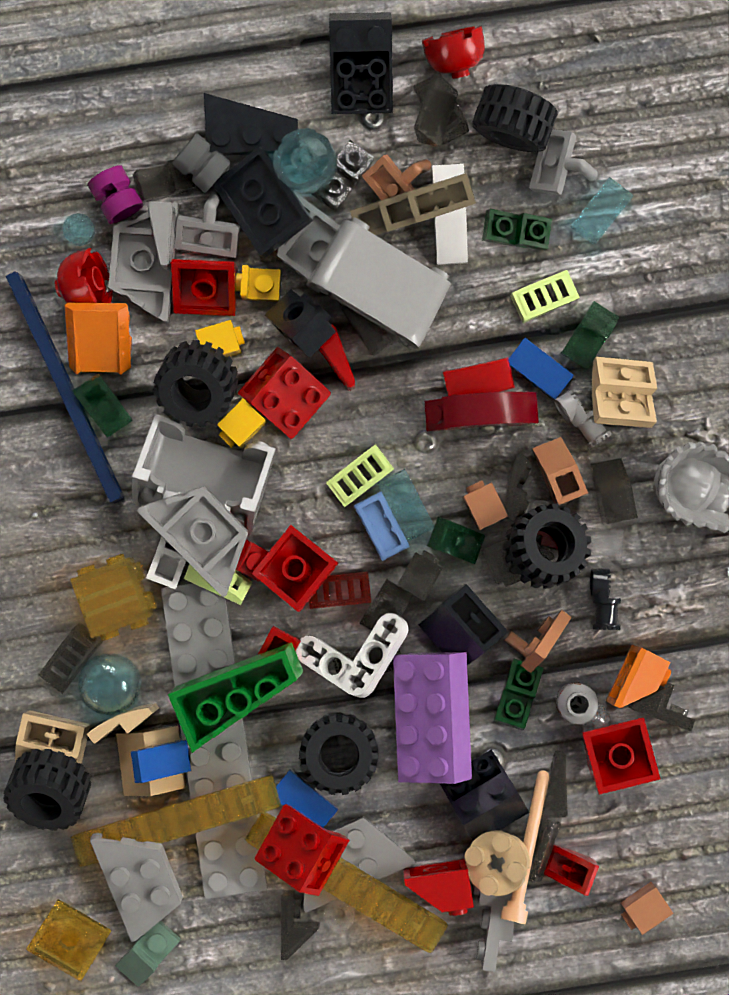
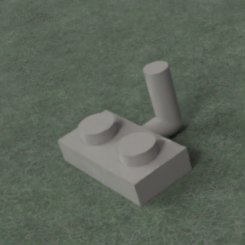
M552 130L546 149L537 154L529 186L533 192L562 195L568 170L580 172L589 181L597 178V170L584 159L571 158L576 140V135L573 132Z
M217 192L210 193L204 204L203 219L179 215L176 226L175 249L236 258L238 254L240 225L215 221L216 208L221 200Z

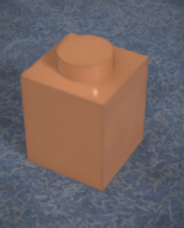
M482 480L466 488L468 494L463 496L462 499L478 531L508 517L492 482L484 485Z
M652 882L620 902L625 909L621 916L631 930L637 927L642 935L674 914Z

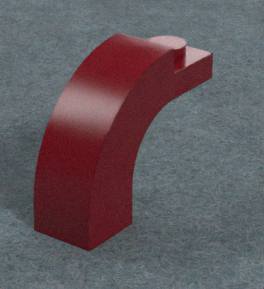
M537 392L475 393L445 396L441 399L424 401L427 432L486 426L513 427L539 423Z

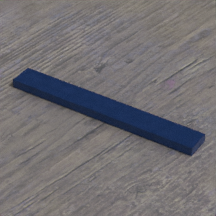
M15 271L6 275L110 503L115 504L123 500L125 496L23 276Z

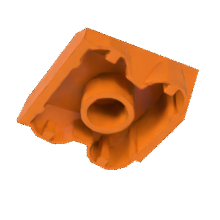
M126 303L65 304L69 368L76 375L80 372H118L121 375L131 368L133 343L132 337L129 335L130 315Z

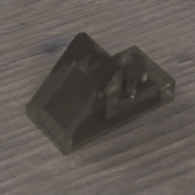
M386 579L359 624L372 631L377 621L387 613H393L401 617L414 595ZM389 623L387 629L391 632L395 624Z
M667 683L664 687H659L658 691L628 704V708L691 732L696 721L688 717L689 710L674 704H671L670 709H667L674 688V684Z
M283 890L281 895V960H288L320 926V922H295V919H301V899H295V890Z

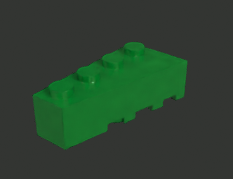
M292 642L179 684L168 694L192 753L300 677L304 671Z

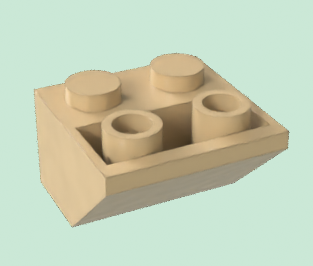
M31 710L23 713L16 741L15 763L18 757H21L25 752H31L33 749H40L41 751L52 749L54 752H63L68 757L72 756L76 759L77 763L82 764L88 738L87 733L90 730L91 724Z

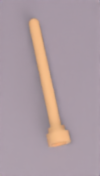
M544 770L537 774L523 840L530 856V868L528 869L524 884L518 890L512 892L511 901L507 900V905L503 906L500 918L521 924H526L528 912L525 911L526 904H523L549 782V773Z

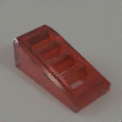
M359 572L328 576L323 582L324 601L318 602L316 591L309 600L310 609L372 603L369 573ZM353 579L360 580L361 597L355 598ZM347 580L349 599H343L341 581ZM335 581L337 600L330 601L329 582Z

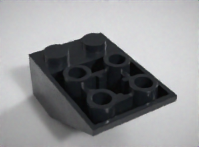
M391 12L330 13L331 114L393 113Z

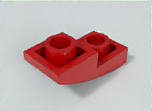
M508 357L443 372L448 396L500 392L515 388Z

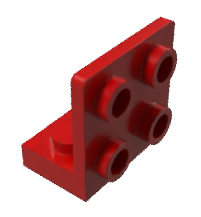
M277 346L238 391V394L287 437L293 439L329 398L331 392L296 359Z
M284 804L259 848L255 861L298 892L319 896L350 839L341 833L322 828L292 806Z

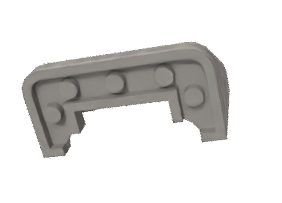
M353 217L352 221L344 220L305 286L317 293L321 291L328 295L330 292V299L337 300L387 330V333L391 336L398 335L399 343L409 349L419 348L451 286V283L447 280L449 275L437 267L429 269L368 231L369 226L355 217Z
M155 414L132 475L133 503L140 507L176 495L178 492L183 493L205 486L249 531L247 537L250 536L256 522L276 448L269 447L266 443L255 441L247 444L242 452L187 436L181 422L179 424L173 421L175 417Z

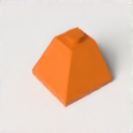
M631 645L606 701L618 708H622L658 691L659 686L664 687L671 675V670L668 669L671 662L646 649Z

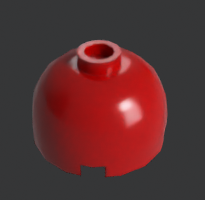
M471 26L441 33L442 35L438 39H433V36L422 40L424 54L429 65L439 73H451L452 79L470 75L469 69L479 64L485 50L482 26L476 28Z
M92 248L76 251L60 263L57 279L55 280V290L58 296L63 298L66 303H111L112 291L107 292L105 280L109 281L108 268L97 251L90 252Z

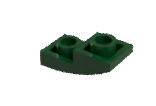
M490 208L486 210L482 241L547 250L552 219L527 213L514 214Z
M514 658L493 721L523 731L526 727L533 699L536 697L543 667L537 666L530 673L521 666L523 661Z

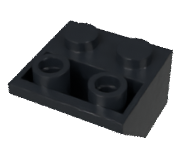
M467 584L462 585L418 624L441 652H467V666L508 633L507 629Z
M492 749L471 761L472 779L456 784L439 783L473 841L484 833L494 830L500 831L529 813L525 803Z

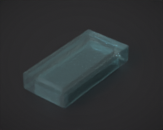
M609 177L573 222L571 228L595 246L634 195Z

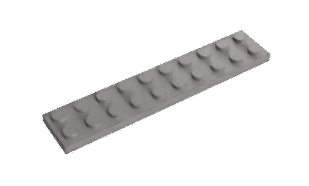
M193 583L178 585L176 589L170 587L161 588L175 687L235 664L226 598ZM242 718L193 753L188 744L191 771L187 772L205 899L268 889L265 867L255 861V856L262 844L244 718ZM181 728L182 740H186L184 732Z

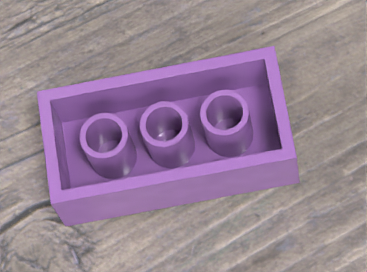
M467 652L406 653L395 655L393 658L398 782L456 784L472 779Z

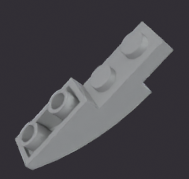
M494 854L492 856L493 861L490 863L491 867L497 869L498 872H502L503 859L497 858ZM473 885V895L478 896L479 905L489 906L488 910L483 909L481 928L485 929L484 941H478L476 960H481L482 970L495 972L500 940L508 942L513 940L514 922L500 919L503 906L507 905V900L511 901L512 893L504 896H488L481 893Z

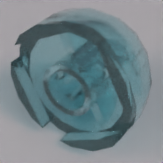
M310 128L296 129L283 137L281 140L283 143L279 146L278 151L275 149L273 154V168L280 181L291 190L301 194L316 193L325 188L332 181L337 170V156L329 139Z
M108 652L93 657L84 665L79 674L78 690L82 701L89 709L102 715H115L126 711L136 702L142 680L139 669L131 659L120 654Z

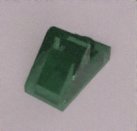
M593 301L560 354L587 370L604 342L609 338L620 317Z
M99 373L73 390L74 395L107 438L133 421L130 414L114 394L109 383Z
M437 517L427 546L433 550L475 564L485 535L450 520Z

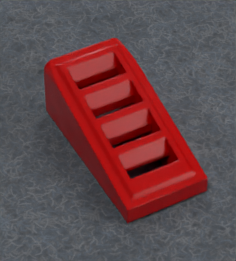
M332 324L331 326L336 332L318 350L346 389L351 391L355 388V379L336 327Z

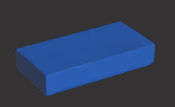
M526 338L523 339L509 357L512 369L553 400L559 396L574 376Z
M178 740L131 751L135 783H145L191 771L187 740Z
M289 769L270 793L280 804L292 806L322 828L338 811L336 806L291 769Z

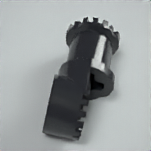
M592 568L590 573V593L593 596V603L596 604V623L593 624V629L606 630L607 627L608 630H621V625L618 624V604L621 603V598H609V588H611L609 583H611V580H608V578H611V575H608L610 574V569Z

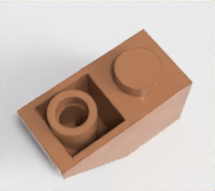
M562 437L532 448L554 504L560 505L588 494L578 466Z

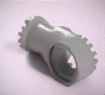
M568 390L554 400L556 408L568 423H572L574 427L580 429L588 441L587 447L591 449L602 442V440L611 436L612 432L606 430L603 424L594 423L593 410L586 414L583 406H581V402H578L579 399H574L576 395H571L573 392Z

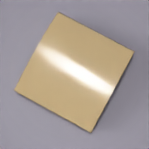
M595 357L592 370L594 423L652 428L657 420L652 394L657 390L653 362Z
M155 703L126 710L88 732L87 736L95 744L119 725L128 734L155 713L159 706Z

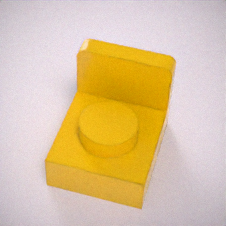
M242 265V273H236L235 291L241 292L242 300L278 302L280 300L281 270L250 268L249 265Z

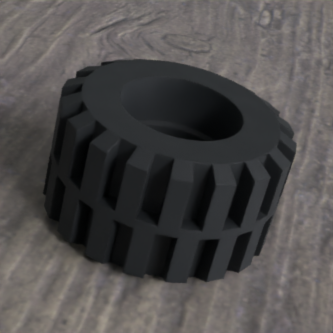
M493 84L484 87L472 121V127L486 139L501 146L523 152H541L546 149L558 111L549 101L533 92L511 85Z
M192 340L189 345L187 341L181 342L178 348L174 346L166 354L155 376L153 393L158 396L156 402L159 407L164 406V414L174 416L173 421L179 424L180 421L186 422V426L193 427L194 423H197L199 427L206 426L207 422L214 424L218 421L219 417L222 418L226 414L234 397L239 379L236 378L237 368L236 366H231L233 360L230 356L225 357L223 355V349L220 347L217 350L212 348L213 343L206 341L205 345H202L200 340ZM183 377H196L202 380L210 390L200 391L193 389L184 381Z
M554 503L548 506L545 504L539 505L516 519L511 524L512 528L507 530L505 537L509 540L504 543L503 550H507L509 554L505 556L506 563H512L513 568L510 569L514 575L519 573L521 575L519 580L524 584L531 581V587L539 588L543 586V589H549L576 577L581 573L580 570L584 569L588 564L585 559L591 556L592 549L587 548V545L592 543L591 536H586L585 531L588 530L586 524L581 525L578 520L581 517L577 513L569 514L570 508L563 506L559 509L558 504ZM538 531L549 534L555 540L558 546V559L556 562L547 560L539 552L536 544Z
M343 713L327 714L312 723L304 734L299 751L300 766L302 772H305L307 776L306 779L310 783L315 784L316 788L320 791H328V794L335 795V793L347 795L353 790L356 792L361 789L362 785L370 781L372 774L376 771L378 744L375 735L363 720L357 719L354 715H345ZM343 735L349 737L355 743L358 757L356 763L350 769L338 772L327 768L323 764L320 755L321 747L331 736Z
M33 749L31 752H25L16 760L3 793L5 794L3 797L4 803L7 804L9 812L14 813V817L24 821L29 826L32 825L42 830L49 829L50 831H57L58 828L62 830L68 829L69 825L74 826L80 819L91 788V777L85 771L86 768L82 764L77 763L76 759L72 756L68 757L60 751Z

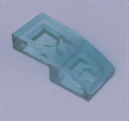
M405 469L377 483L407 542L435 528Z

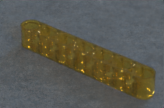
M268 775L75 834L70 839L78 866L84 867L99 862L90 842L91 836L94 833L103 834L102 838L121 841L122 837L135 839L138 842L164 843L261 814L282 805L273 776Z
M261 811L245 840L259 850L276 817ZM341 857L323 890L428 953H433L449 926L437 915Z

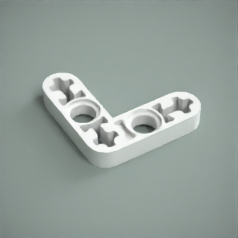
M387 613L377 621L354 661L313 636H305L300 639L301 642L296 650V654L300 662L348 694L365 698L373 692L408 633V625L402 617L396 614ZM389 623L395 624V627L398 628L396 634L390 633L387 629ZM379 637L389 642V647L386 644L379 642ZM308 645L323 655L321 660L309 655L306 651ZM380 647L383 657L379 663L372 664L369 661V653L373 648ZM334 658H339L342 668L338 674L331 675L328 671L329 662ZM362 665L373 669V673L366 672V670L361 668ZM356 677L362 678V682L365 683L363 688L357 687L356 683H354Z

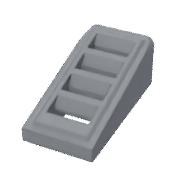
M148 201L147 207L158 259L164 270L171 271L176 209L170 202Z

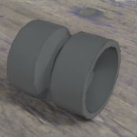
M196 133L171 164L183 175L191 173L193 175L192 182L205 193L225 171L230 161L218 151L210 152V144Z

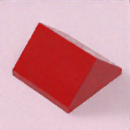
M171 260L173 310L175 314L236 315L237 291H235V280L238 268L235 262Z
M290 525L251 574L297 612H300L339 563Z
M644 717L582 733L587 764L598 795L661 779Z

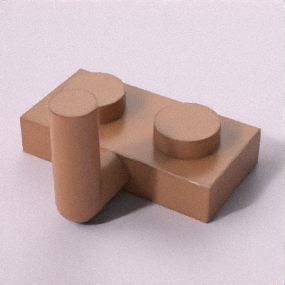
M384 155L362 177L377 196L383 200L414 190L415 188L411 182L418 175L431 169V162L427 159L418 161L402 173L388 155Z
M563 610L554 618L548 616L537 630L541 633L539 638L535 636L529 644L512 631L504 641L526 657L521 666L531 673L545 660L572 617Z

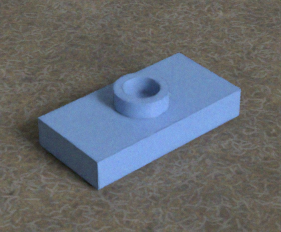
M382 492L354 505L382 561L410 547Z

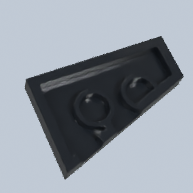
M204 93L206 141L210 144V152L218 151L223 156L249 155L259 146L263 147L268 154L299 152L298 119Z

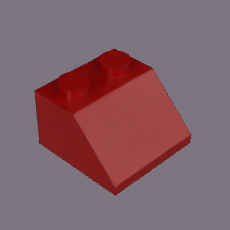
M465 859L403 869L405 886L442 913L448 912L450 916H457L468 913V908H474Z

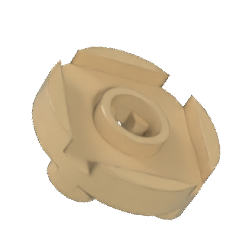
M499 830L490 831L478 836L465 852L469 879L484 895H508L518 890L524 884L528 869L530 868V856L526 846L518 837ZM494 854L497 858L503 857L505 863L501 866L502 872H498L497 869L491 867L490 863L493 861L492 856Z

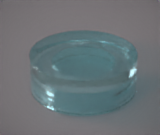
M76 213L70 215L65 220L63 234L73 245L83 246L90 243L94 238L95 226L88 216Z

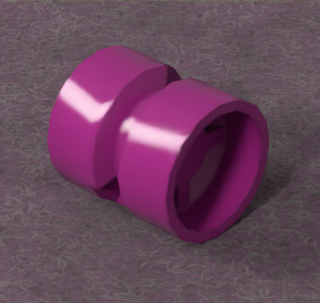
M122 165L113 166L100 172L87 184L95 200L102 202L100 209L109 224H115L129 218L144 205L135 188L128 187L131 181Z

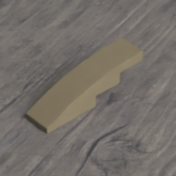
M464 173L350 210L352 219L355 217L369 226V232L378 235L476 204V200L468 175Z

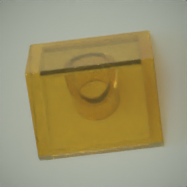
M58 899L26 950L81 982L90 970L112 930Z

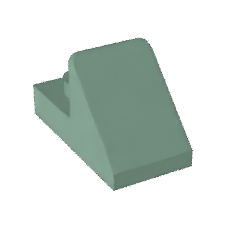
M159 921L137 940L115 966L139 987L155 972L158 965L180 942L181 938L162 921Z

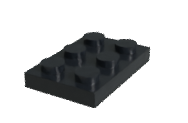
M261 146L218 178L213 184L259 255L264 259L313 221L266 150Z

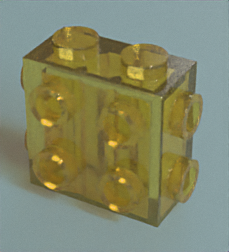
M124 554L106 559L107 566L96 569L93 564L76 571L78 576L70 579L91 638L100 636L102 641L120 635L118 629L130 625L131 631L149 624L147 618L155 616L153 609L157 608L154 596L151 590L146 592L142 582L143 579H146L143 566L140 561L135 562L134 557L125 559Z

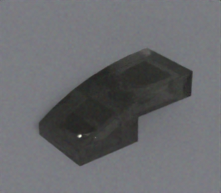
M173 160L167 161L165 165L135 170L132 174L138 195L143 203L175 196L198 189L199 187L192 182L193 175L191 173L183 175L171 164Z

